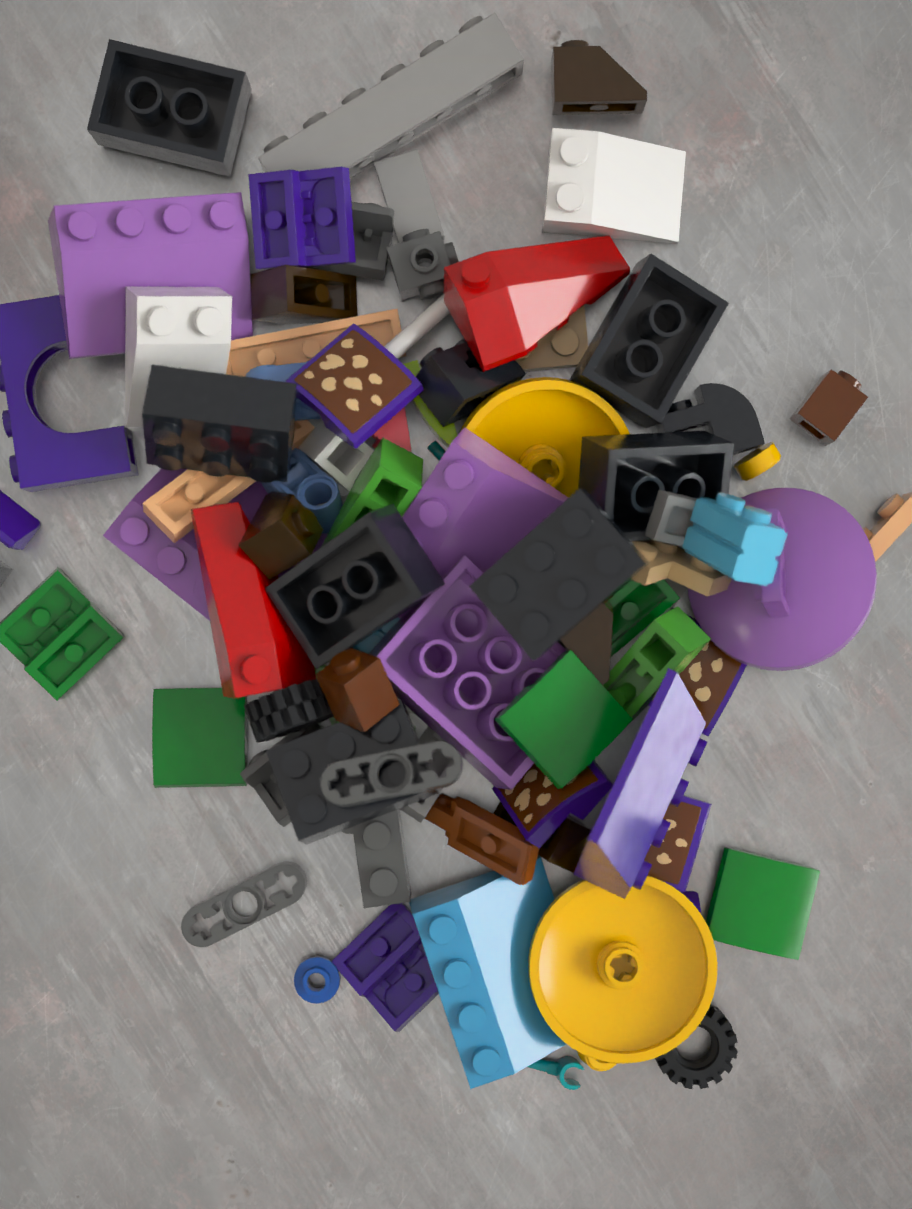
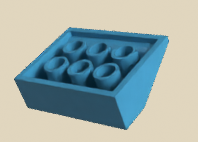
M539 855L533 879L525 885H518L501 874L491 871L412 898L409 902L470 1089L516 1074L566 1045L553 1032L540 1013L533 998L528 975L529 949L534 931L543 913L555 900L541 856Z

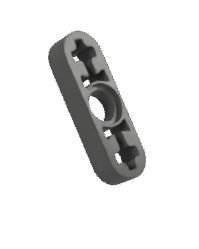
M443 741L430 742L334 762L324 770L320 785L323 795L330 802L340 807H351L451 786L462 774L463 761L457 749L451 744ZM442 752L446 759L454 760V765L446 768L447 776L438 778L434 770L419 772L423 782L414 784L415 770L409 760L410 756L418 755L417 763L419 765L432 763L434 761V753ZM392 760L402 763L406 770L404 782L396 788L382 786L378 778L380 767ZM370 765L369 779L375 789L374 793L366 794L367 785L365 784L350 787V796L343 797L338 790H332L331 783L339 781V772L345 771L350 778L364 777L365 774L361 767Z
M289 861L280 862L194 905L182 919L181 930L184 938L193 946L208 947L294 904L302 897L307 887V877L304 870L296 863ZM283 871L286 877L294 875L297 878V882L292 887L293 894L288 895L285 890H280L269 897L274 905L267 907L265 894L256 883L262 880L264 889L275 885L279 880L278 872ZM246 891L255 896L257 910L253 915L243 917L235 913L232 908V898L236 893ZM221 901L224 915L233 925L227 928L224 918L210 928V936H206L203 931L195 932L192 926L197 921L196 914L201 913L204 919L216 915L220 909L215 903Z

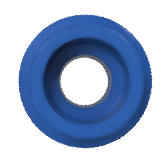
M314 956L304 960L298 966L294 975V986L298 995L305 1001L314 1004L330 1000L336 994L340 985V974L331 960L321 956ZM313 973H319L324 977L325 985L321 988H313L308 982V977Z

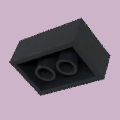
M109 39L87 131L95 142L101 146L230 177L252 88L244 71Z
M649 254L635 264L569 380L591 389L607 401L616 411L644 428L661 424L729 302L658 257Z
M151 365L142 411L146 463L170 471L181 468L203 471L208 475L216 477L235 475L250 477L262 483L273 481L287 482L294 440L297 384Z
M706 431L582 437L578 489L586 490L630 541L652 540L645 536L659 490L696 499L703 497L716 500L718 493L729 494L734 443Z
M579 488L469 587L534 661L556 645L648 565L649 561L586 490Z
M390 504L366 514L267 586L265 591L315 668L318 669L329 663L336 654L354 648L444 586L445 582L394 504Z
M398 699L399 705L365 732L338 722L266 750L299 842L310 844L439 793L435 789L351 807L337 806L330 802L322 793L320 785L322 774L334 762L420 745L408 710L401 699ZM418 755L409 757L415 770L414 784L423 782L419 772L430 770L428 764L419 765L417 763ZM394 760L384 763L378 773L380 783L386 788L400 786L406 777L404 765ZM370 765L361 767L365 774L364 777L350 778L345 771L339 772V781L331 783L332 790H338L343 797L350 796V787L365 784L367 785L366 794L374 793L375 789L369 779Z

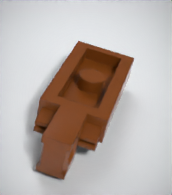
M440 794L424 819L446 830L445 835L449 838L447 845L518 885H525L533 879L539 848L528 842L517 826L467 799L460 797L452 798L445 794Z

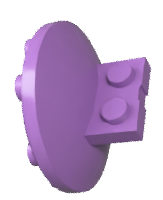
M773 488L742 497L746 501L745 506L770 512L772 514L770 522L784 529V532L787 533L781 555L775 558L778 561L773 582L765 586L732 579L727 590L709 597L688 588V596L695 618L702 630L721 651L748 666L771 671H788L820 663L839 652L856 636L871 611L876 593L877 571L870 542L860 524L845 508L821 494L798 488Z

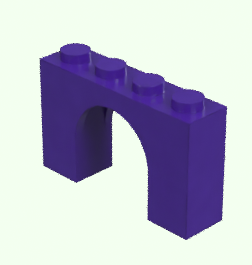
M59 295L0 304V391L6 392L8 410H3L2 419L7 437L13 438L15 455L9 458V465L13 481L20 483V489L29 492L139 475L132 430L123 425L78 433L58 432L53 430L43 420L38 411L35 400V387L38 376L51 358L68 350Z

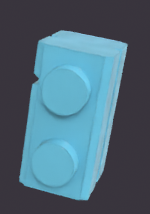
M718 493L716 500L703 497L697 499L690 519L693 522V526L688 527L682 546L685 552L735 581L765 586L772 583L778 561L775 558L781 555L787 536L784 529L770 522L772 514L759 508L745 506L746 501L744 499L725 493Z

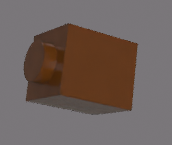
M831 369L821 376L790 417V420L824 446L835 442L867 400L868 396L860 391L862 385L852 375L842 370L836 373Z
M350 648L336 654L331 659L329 665L315 674L335 720L360 731H367L399 705L381 659L371 654Z

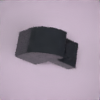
M707 383L699 385L694 390L697 405L692 406L691 399L672 403L661 424L656 425L658 433L685 432L704 426L706 432L734 443L733 455L757 449L765 444L758 417L750 401L741 392L724 384Z

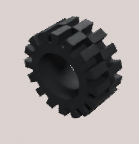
M317 678L288 686V688L276 690L272 694L261 696L244 705L256 743L269 741L277 737L280 738L334 717Z
M710 1004L706 1015L698 1025V1027L705 1029L711 1037L710 1049L704 1057L697 1060H688L683 1058L677 1052V1049L674 1048L655 1058L663 1074L666 1073L670 1081L676 1085L680 1082L684 1088L693 1089V1085H699L700 1089L709 1088L707 1082L714 1080L716 1084L723 1080L721 1074L724 1071L729 1074L733 1068L730 1062L732 1058H737L738 1051L735 1048V1043H738L737 1037L732 1029V1025L723 1012L713 1007L712 1004Z

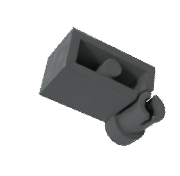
M400 809L343 830L342 832L353 834L363 907L371 908L410 902L412 893Z

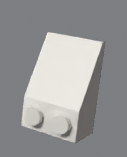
M552 128L549 143L542 233L589 237L610 235L613 239L678 244L686 152L599 131Z
M126 287V427H143L142 411L151 365L226 374L231 346V295L219 287Z

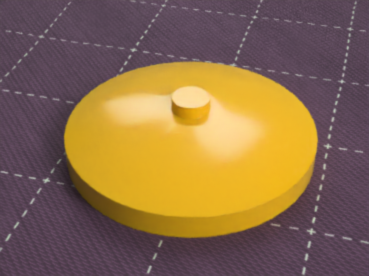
M554 377L520 380L497 390L474 409L460 430L461 432L464 427L568 498L578 490L582 437L630 434L620 415L600 395L579 383Z
M647 875L641 890L631 887L628 895L623 899L583 879L562 892L543 913L534 931L529 949L528 975L533 998L540 1013L549 1027L562 1041L576 1051L597 1060L611 1063H636L654 1059L671 1051L696 1030L706 1015L714 996L717 981V955L711 932L701 913L685 895L669 884Z

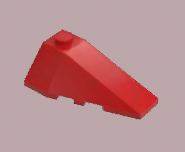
M610 235L488 251L444 267V303L484 372L529 354L538 347V341L554 328L557 331L569 322V316L585 304L591 305L630 275V267Z
M233 502L191 509L223 697L239 698L276 691L307 680L316 679L313 663L265 591L267 586L279 578L278 575L269 580L239 547V543L250 525L240 503Z

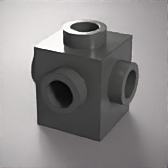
M429 229L416 230L402 237L404 242L387 247L389 261L401 300L420 295L421 300H428L444 294V267L457 263L458 258L453 243L444 244L440 231L430 234ZM423 262H428L431 264L428 267L419 266V264Z

